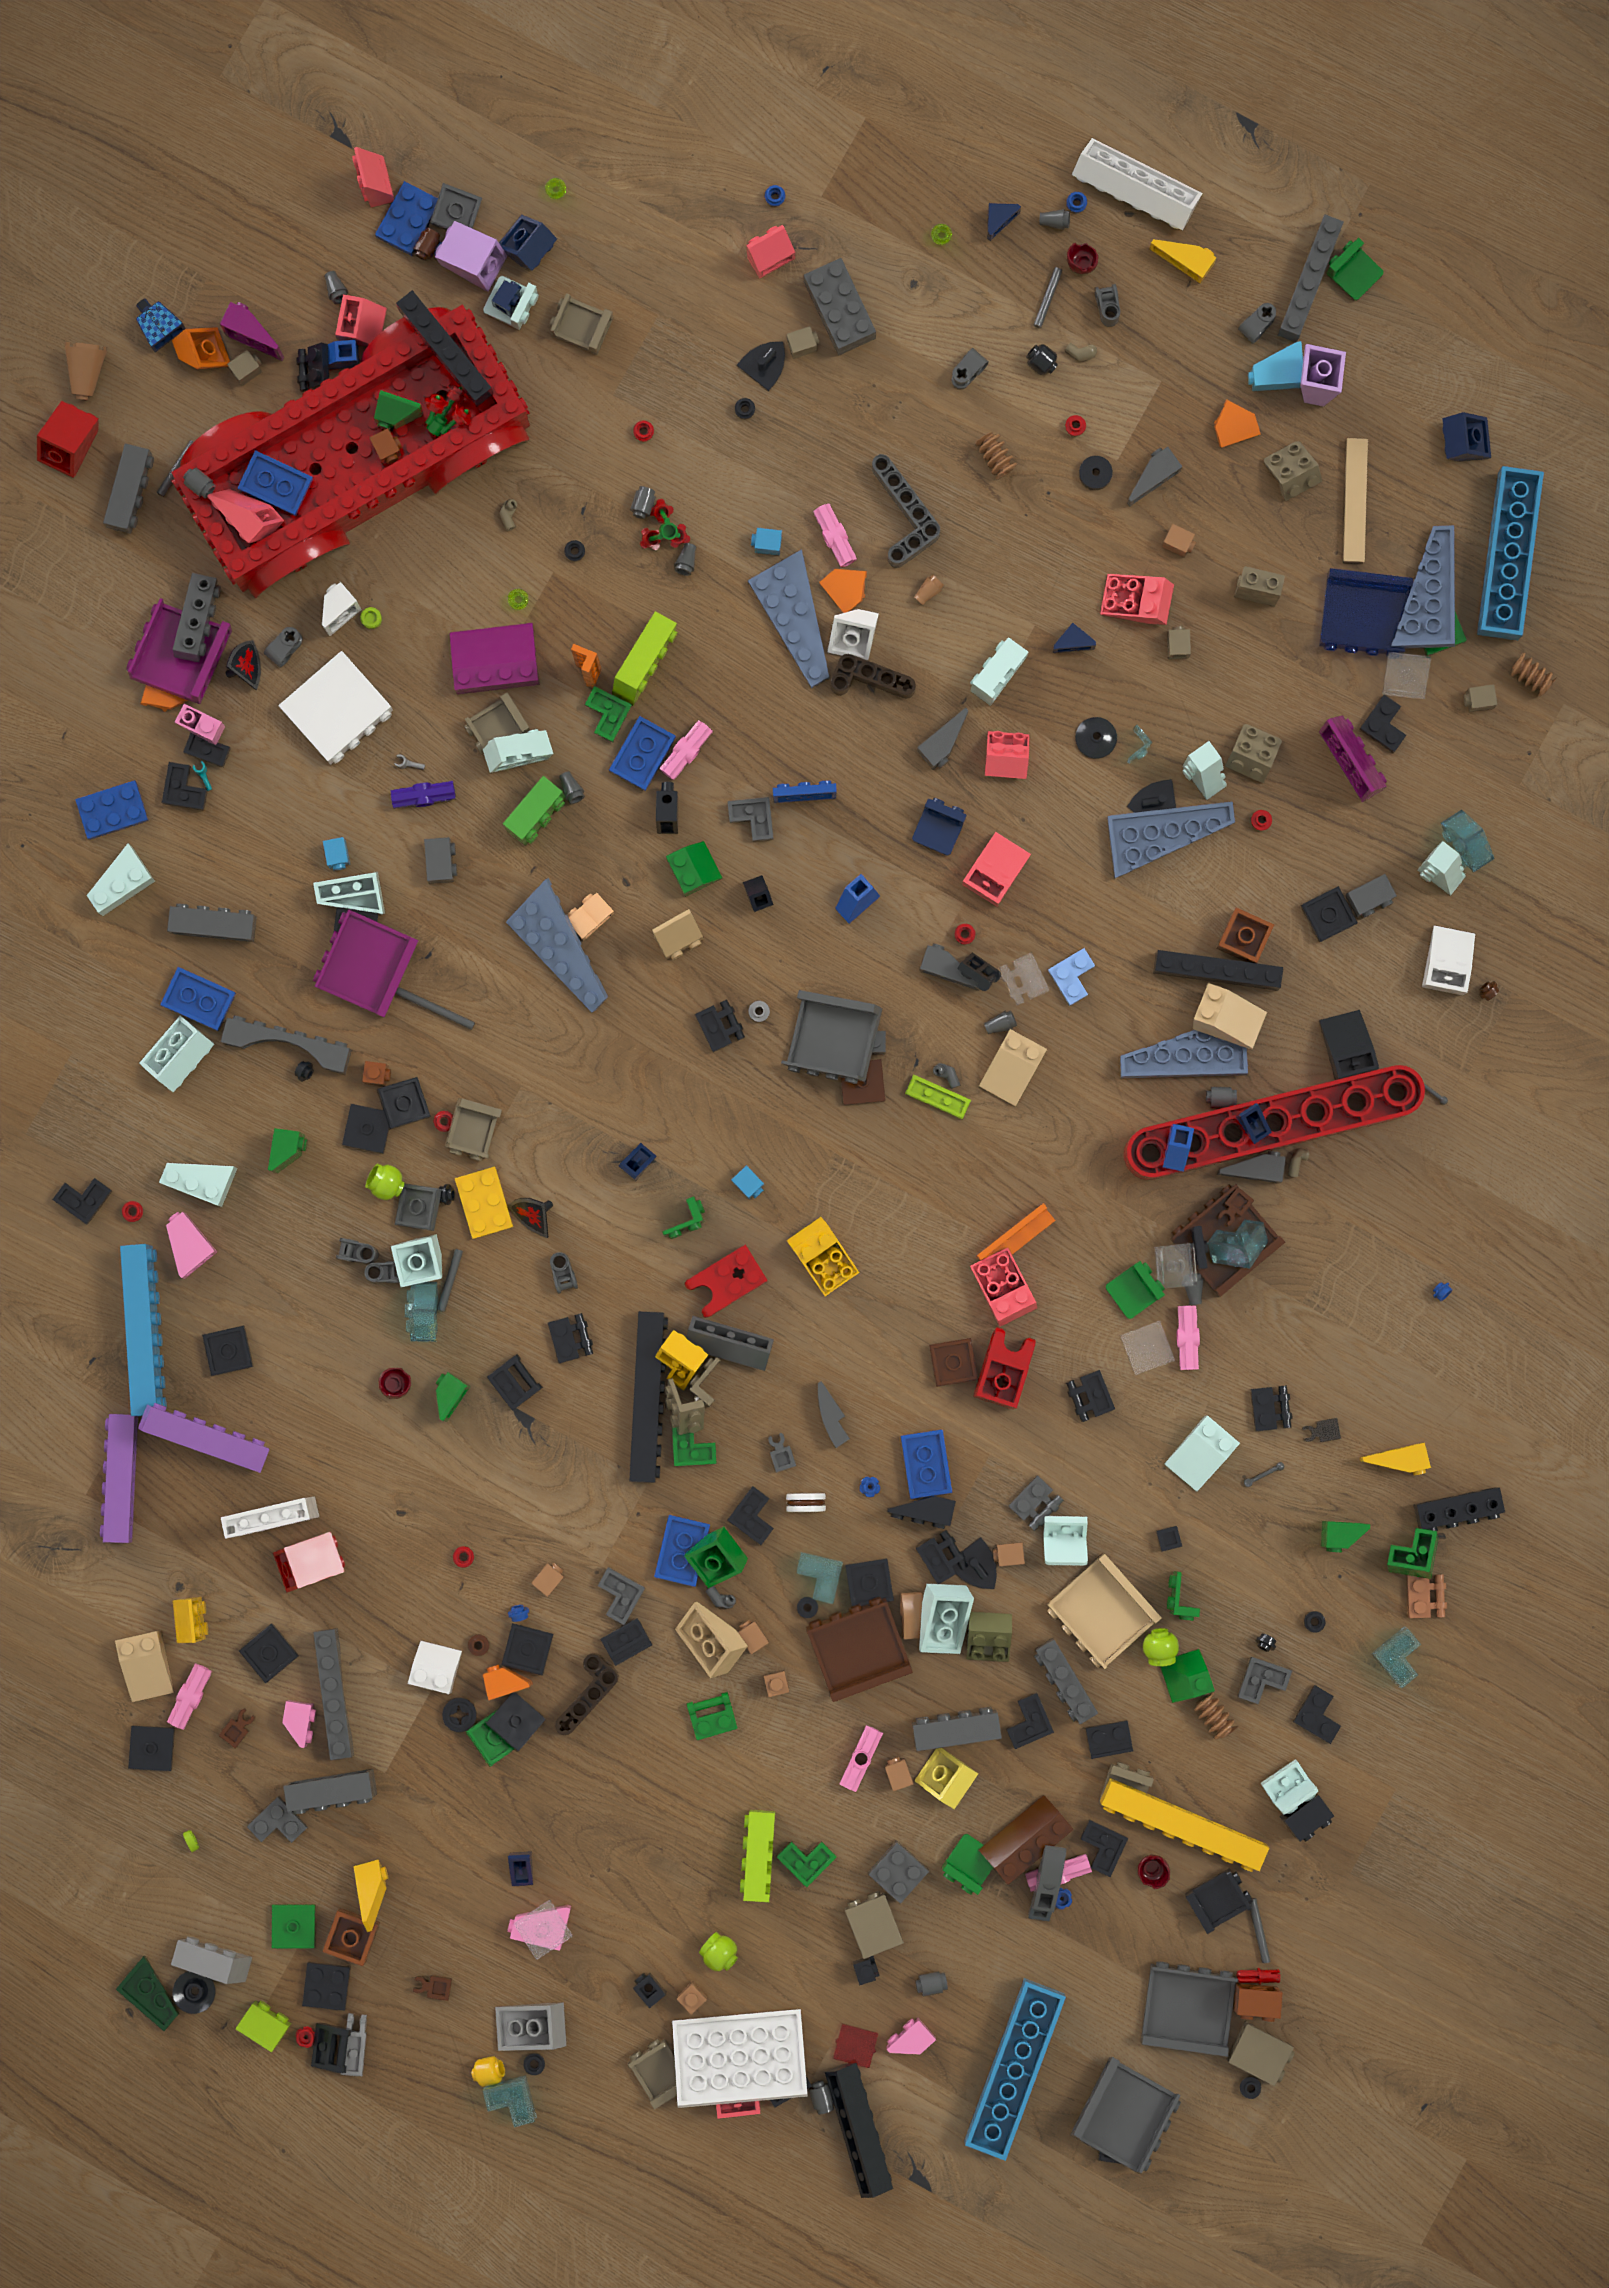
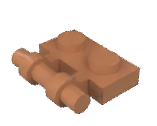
M1435 1574V1583H1429L1427 1578L1407 1575L1408 1618H1431V1609H1437V1617H1445L1447 1602H1445L1444 1589H1446L1444 1574ZM1430 1590H1436V1602H1430Z

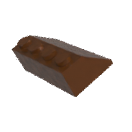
M1043 1795L984 1844L979 1851L1001 1879L1009 1885L1042 1857L1045 1845L1055 1846L1074 1829Z

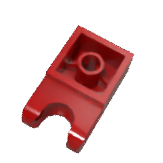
M745 1244L686 1280L684 1285L689 1290L706 1286L712 1291V1301L702 1309V1315L704 1318H708L765 1284L768 1280ZM735 1269L744 1270L745 1273L742 1274L744 1276L742 1279L733 1277Z
M996 1327L990 1339L973 1397L1014 1410L1017 1408L1036 1341L1029 1337L1023 1341L1019 1351L1011 1352L1004 1344L1005 1331L1002 1328ZM1000 1377L1003 1378L1002 1382L1005 1383V1386H998L997 1380Z

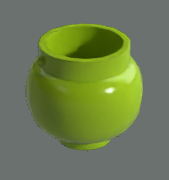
M377 1163L371 1170L365 1187L370 1189L375 1197L381 1200H390L394 1196L398 1197L400 1195L404 1182L402 1181V1174L399 1169L391 1165L382 1166Z
M1153 1629L1151 1634L1145 1637L1143 1651L1148 1658V1664L1152 1666H1168L1176 1662L1175 1656L1179 1651V1643L1177 1637L1168 1632V1629Z
M715 1932L699 1951L705 1965L713 1971H722L723 1969L728 1971L738 1959L736 1956L738 1951L736 1943L727 1936H721L718 1932Z

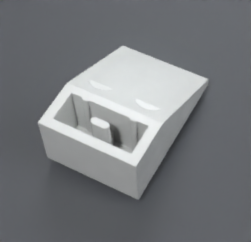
M1433 926L1422 983L1423 988L1458 995H1465L1467 993L1472 969L1474 933Z

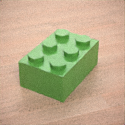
M542 776L503 823L505 830L524 846L528 843L532 844L538 837V830L541 827L545 828L552 820L550 816L554 811L559 812L565 805L563 791L545 776Z

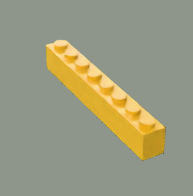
M1109 1778L1100 1799L1101 1805L1104 1806L1103 1809L1115 1814L1117 1811L1124 1814L1123 1818L1131 1822H1135V1820L1143 1822V1826L1150 1830L1160 1829L1163 1831L1162 1834L1169 1838L1179 1837L1183 1839L1182 1843L1194 1847V1845H1198L1207 1854L1214 1855V1853L1222 1856V1860L1233 1864L1236 1861L1241 1864L1243 1869L1253 1872L1254 1869L1260 1872L1269 1850V1846L1264 1842L1112 1778Z

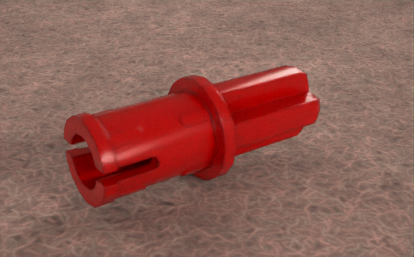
M1257 1968V1970L1237 1971L1238 1983H1257L1258 1985H1261V1983H1280V1974H1278L1280 1970H1261L1260 1968Z

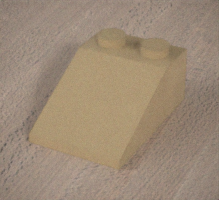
M689 909L652 930L654 938L667 960L669 958L672 960L679 958L683 955L682 951L687 948L692 950L702 944L700 941L703 940V936Z
M1208 983L1194 1017L1193 1029L1253 1050L1267 1012L1227 989Z
M1010 1029L979 1087L1016 1107L1047 1049Z
M694 1602L675 1629L710 1678L728 1673L748 1647L733 1627L698 1602Z
M161 1630L115 1641L119 1662L132 1702L174 1693Z

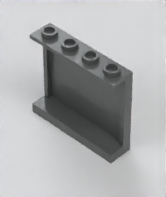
M799 990L797 998L802 1002L788 1060H782L781 1064L788 1066L787 1070L800 1073L801 1069L806 1070V1074L819 1077V1073L826 1074V1078L838 1080V1077H842L848 1083L857 1084V1081L865 1082L883 1008L871 1003Z
M1156 1961V1965L1151 1964L1141 2033L1142 2045L1228 2057L1229 2048L1227 2045L1235 1984L1238 1981L1237 1977L1233 1976V1972L1220 1970V1974L1211 1973L1212 1969L1199 1967V1971L1190 1970V1966L1178 1964L1177 1968L1169 1967V1963Z
M1109 2057L1070 2135L1134 2172L1142 2174L1143 2171L1146 2172L1151 2164L1152 2160L1149 2158L1152 2152H1156L1161 2144L1159 2138L1162 2132H1166L1171 2124L1169 2118L1172 2112L1176 2113L1181 2104V2101H1179L1181 2095L1175 2094L1120 2063L1116 2058Z

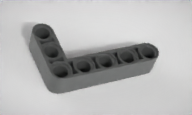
M879 454L872 461V472L915 529L889 549V564L892 567L900 568L939 539L940 526L887 455ZM884 462L887 467L884 470H879L876 464ZM894 478L899 481L897 486H890L888 483L890 479ZM903 495H908L912 500L909 503H904L900 498ZM915 512H922L924 517L920 520L913 517ZM933 528L937 533L934 536H928L925 530ZM912 540H916L919 542L920 546L917 548H911L908 545V543ZM899 552L903 558L896 561L892 558V554Z

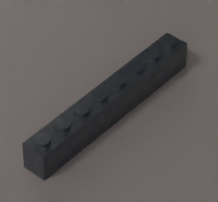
M638 1311L629 1481L655 1483L656 1478H660V1466H657V1457H661L662 1444H658V1436H662L663 1423H659V1415H663L664 1402H660V1393L665 1391V1381H661V1373L666 1372V1365L655 1356L667 1339L663 1338L664 1330H668V1317H664L665 1313Z

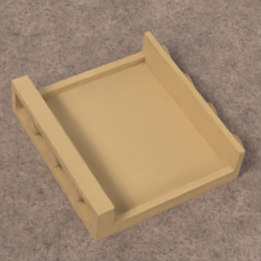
M1104 1553L1047 1603L1049 1607L1047 1612L1054 1620L1059 1618L1064 1623L1061 1626L1062 1629L1069 1636L1073 1634L1078 1639L1075 1643L1083 1652L1088 1650L1092 1655L1090 1660L1097 1668L1102 1666L1104 1669L1154 1623L1156 1624L1162 1618Z

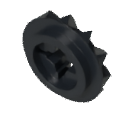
M464 1698L450 1700L445 1705L442 1713L444 1724L454 1732H464L474 1725L477 1715L474 1704ZM458 1706H460L461 1712L469 1714L462 1717L461 1724L458 1717H451V1715L457 1713Z

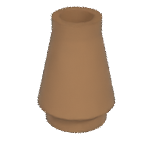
M933 574L930 577L927 576L914 598L924 605L931 598L939 594L944 585Z

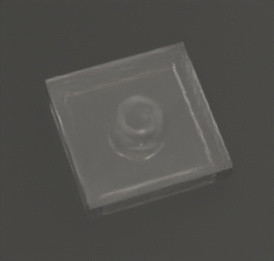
M1389 652L1382 691L1383 695L1425 699L1431 657Z
M1194 1243L1154 1247L1157 1279L1165 1289L1197 1286Z
M1160 1321L1120 1335L1135 1375L1175 1361Z
M550 1899L513 1923L536 1960L573 1937V1934Z

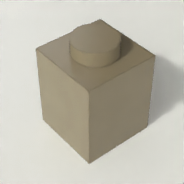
M810 326L786 334L793 359L817 351L816 344H819V339L816 331L812 332Z
M248 350L227 364L242 386L262 373L260 368L261 361L255 353L251 355Z
M1177 626L1172 627V630L1168 631V659L1190 657V629Z
M1494 684L1472 687L1466 691V694H1464L1465 707H1468L1469 712L1494 709L1497 706Z

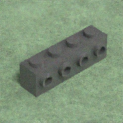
M125 443L103 521L107 528L131 534L132 528H136L138 522L137 510L141 509L143 504V497L141 495L143 489L147 488L149 481L147 473L149 469H152L154 457H152L149 449Z
M192 573L173 646L174 657L199 662L200 657L205 655L206 644L204 641L205 637L210 635L211 624H209L210 617L214 618L216 611L214 601L215 598H219L221 591L217 578Z
M176 904V907L170 906L167 932L176 935L254 942L257 917L251 914L252 911L239 910V913H233L228 908H218V911H213L207 906H197V909H192L187 904Z
M692 1316L686 1336L687 1340L701 1347L708 1355L763 1371L766 1369L774 1339L696 1316Z
M1052 1638L1035 1648L1037 1652L1034 1655L1040 1667L1043 1665L1046 1667L1048 1673L1045 1675L1050 1684L1053 1685L1055 1683L1059 1689L1056 1694L1062 1704L1065 1702L1068 1704L1070 1710L1067 1712L1072 1721L1075 1722L1077 1720L1079 1724H1082L1097 1715V1710L1056 1641Z

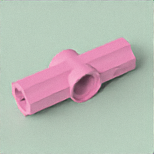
M830 504L818 507L813 513L822 529V535L829 549H832L841 568L852 564L857 558L848 542V536L843 525L838 522Z
M698 720L689 733L678 741L672 750L673 753L660 767V770L674 781L684 767L695 759L701 746L713 731Z
M1178 1306L1177 1347L1179 1348L1180 1370L1199 1369L1198 1347L1200 1345L1199 1328H1197L1196 1306Z
M195 1663L186 1683L182 1685L176 1697L177 1702L171 1711L168 1723L177 1728L185 1729L193 1710L198 1707L203 1697L204 1687L212 1673L210 1669Z
M866 1725L856 1749L852 1753L850 1762L839 1783L840 1785L852 1791H857L883 1735L882 1732ZM859 1753L866 1754V1763L858 1764L855 1761L856 1755Z
M1086 1854L1065 1860L1061 1884L1069 1882L1072 1878L1092 1872ZM1038 1869L1025 1873L1031 1892L1035 1890Z

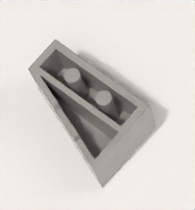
M187 1936L186 1939L177 1941L171 1965L225 1984L246 1982L252 1957L229 1949L219 1948L212 1943H200L199 1939Z

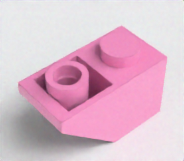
M186 704L183 705L175 720V723L214 745L217 744L225 728L221 721Z
M288 1700L285 1704L282 1723L299 1747L305 1748L312 1741L313 1731L310 1730L311 1722L315 1721L316 1709H313L314 1704Z
M919 2018L915 2021L910 2019L903 2026L904 2031L899 2035L895 2033L888 2039L886 2048L889 2053L921 2054L936 2040V2037Z

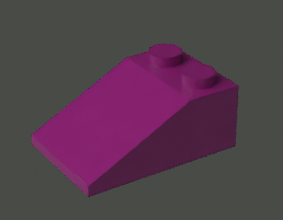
M230 302L220 323L225 335L283 361L284 356L279 346L248 310L249 308L239 302L237 304Z

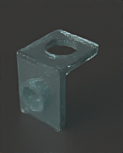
M1138 725L1134 726L1133 731L1145 745L1128 758V763H1131L1136 758L1138 760L1142 759L1148 753L1147 749L1152 744V741Z

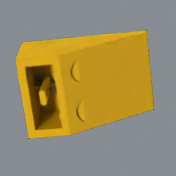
M822 1217L786 1240L824 1296H827L860 1273Z
M202 1597L173 1600L177 1643H196L205 1640V1635H208V1624L204 1622L203 1614H206V1603L202 1601Z

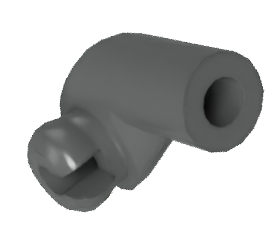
M943 1063L934 1066V1075L947 1079L951 1089L961 1086L953 1067Z
M715 1586L706 1590L707 1595L718 1608L729 1609L736 1603V1598L733 1595L719 1594Z

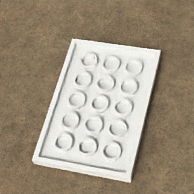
M801 2009L672 2021L678 2108L808 2096Z

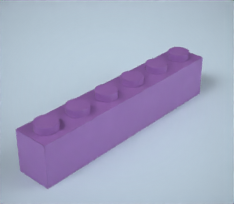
M154 1403V1406L147 1404L138 1427L141 1431L261 1473L269 1452V1448L264 1446V1441L256 1438L249 1441L244 1439L246 1435L233 1431V1434L225 1432L226 1428L214 1424L213 1427L205 1425L206 1421L194 1417L193 1420L185 1418L187 1414L174 1410L171 1413L166 1411L167 1407Z
M109 1414V1418H106L105 1421L108 1439H105L104 1452H107V1461L103 1463V1473H106V1482L102 1484V1494L105 1495V1503L101 1505V1516H104V1525L100 1526V1537H103V1542L131 1543L133 1535L138 1416Z

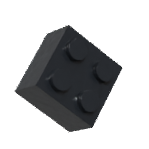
M1317 1793L1312 1800L1301 1803L1293 1813L1280 1816L1281 1820L1299 1842L1302 1840L1306 1842L1315 1835V1830L1319 1827L1322 1829L1332 1823L1331 1818L1334 1817Z

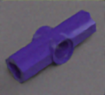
M453 781L435 784L428 782L418 783L412 787L390 790L394 809L409 806L426 807L436 802L456 800Z

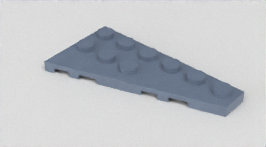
M1454 525L1433 526L1391 649L1455 647Z

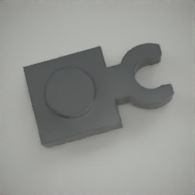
M779 1433L781 1438L779 1443H774L771 1436L768 1438L769 1443L775 1447V1451L770 1452L776 1472L796 1466L790 1446H783L785 1438L782 1433Z

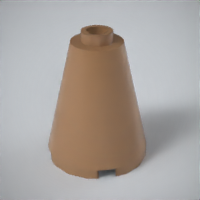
M65 342L71 393L76 395V399L88 400V396L93 397L107 353V347L103 346L102 350H99V345L75 343L71 347L70 342Z

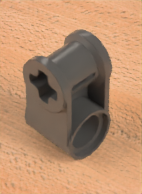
M1112 284L1111 287L1099 289L1095 287V299L1101 322L1104 326L1113 327L1118 323L1120 317L1117 286ZM1113 312L1116 316L1109 318L1105 313Z
M1271 303L1262 304L1239 326L1238 330L1254 344L1274 322L1276 308ZM1267 312H1269L1270 316H1266L1265 318L1262 316L1263 313L1266 314Z
M974 348L969 350L953 369V386L957 389L968 387L983 372L989 361Z
M293 627L283 629L276 639L267 646L264 655L281 668L301 646L302 635ZM288 636H294L295 640H289Z
M340 1238L339 1240L341 1246L336 1259L371 1264L375 1263L379 1257L378 1250L374 1246L345 1238ZM370 1248L372 1250V1257L365 1260L363 1252L365 1249Z
M562 1252L553 1254L550 1259V1265L557 1293L560 1294L561 1291L570 1288L578 1289L575 1273L572 1270L568 1255ZM557 1256L565 1258L566 1263L564 1267L558 1268L555 1266L554 1260ZM570 1280L568 1283L561 1284V1282Z
M394 1261L371 1263L365 1268V1277L371 1282L400 1283L397 1270L395 1277L396 1266ZM372 1267L380 1269V1275L376 1279H372L369 1276V1270Z

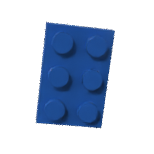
M404 181L376 231L375 237L412 256L415 252L413 248L421 232L425 231L430 224L438 198Z
M255 450L240 481L238 490L296 516L313 481V477Z
M639 716L613 761L609 772L646 791L676 736Z
M135 780L75 799L88 840L149 821Z
M820 781L819 785H810V782L798 783V786L789 787V784H778L777 788H773L774 803L836 799V783L831 784V781Z
M177 967L160 1005L219 1031L236 993Z
M943 1429L901 1436L910 1499L952 1493Z
M669 1515L654 1577L696 1587L698 1574L684 1555L708 1534L710 1524Z

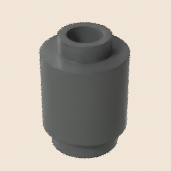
M190 468L183 476V479H185L184 485L199 497L208 498L207 496L216 487L213 484V480L198 468L193 470Z
M640 486L636 490L630 508L633 516L640 519L650 516L656 498L653 489Z
M1211 1087L1210 1091H1206V1103H1210V1108L1234 1106L1237 1103V1090H1232L1231 1087Z
M939 1971L919 1975V1980H915L917 1993H922L923 1997L943 1993V1990H948L945 1973H939Z
M823 2080L812 2083V2087L808 2091L814 2110H817L818 2115L833 2111L834 2103L828 2083H824Z

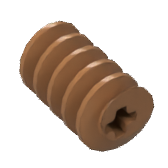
M993 432L977 440L975 445L977 447L981 446L979 452L981 454L985 453L983 459L989 461L987 466L993 468L991 473L997 475V480L1009 474L1016 467L1017 463H1009L1013 456H1005L1009 449H1001L1005 444L1004 441L997 442L1001 435H993Z
M1523 652L1512 666L1511 676L1514 677L1519 674L1518 681L1526 679L1524 686L1527 687L1533 684L1531 691L1534 692L1539 689L1538 696L1541 697L1547 692L1557 677L1551 680L1552 672L1544 675L1546 668L1543 667L1538 670L1539 663L1536 662L1531 665L1532 657L1524 660L1526 653Z
M1211 1692L1196 1703L1197 1706L1194 1711H1202L1199 1718H1207L1204 1725H1212L1209 1732L1216 1731L1217 1734L1214 1739L1217 1740L1226 1737L1239 1726L1231 1727L1235 1722L1234 1719L1226 1720L1229 1712L1221 1713L1224 1705L1216 1706L1219 1698L1211 1699L1214 1695V1692Z

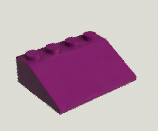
M533 623L450 632L454 688L457 695L540 685Z
M1343 715L1330 718L1322 726L1319 733L1363 803L1387 787L1385 784L1387 783L1386 778L1381 772L1378 773L1374 767L1376 763L1370 754H1366L1363 749L1365 745L1359 736L1356 737L1353 733L1354 727L1350 720H1345Z

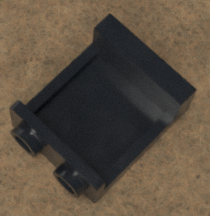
M1230 1868L1185 1893L1186 1899L1207 1934L1214 1931L1215 1927L1243 1911L1252 1909L1250 1904L1253 1902L1252 1897L1247 1890L1243 1892L1239 1885L1242 1883V1880L1236 1871L1232 1873Z

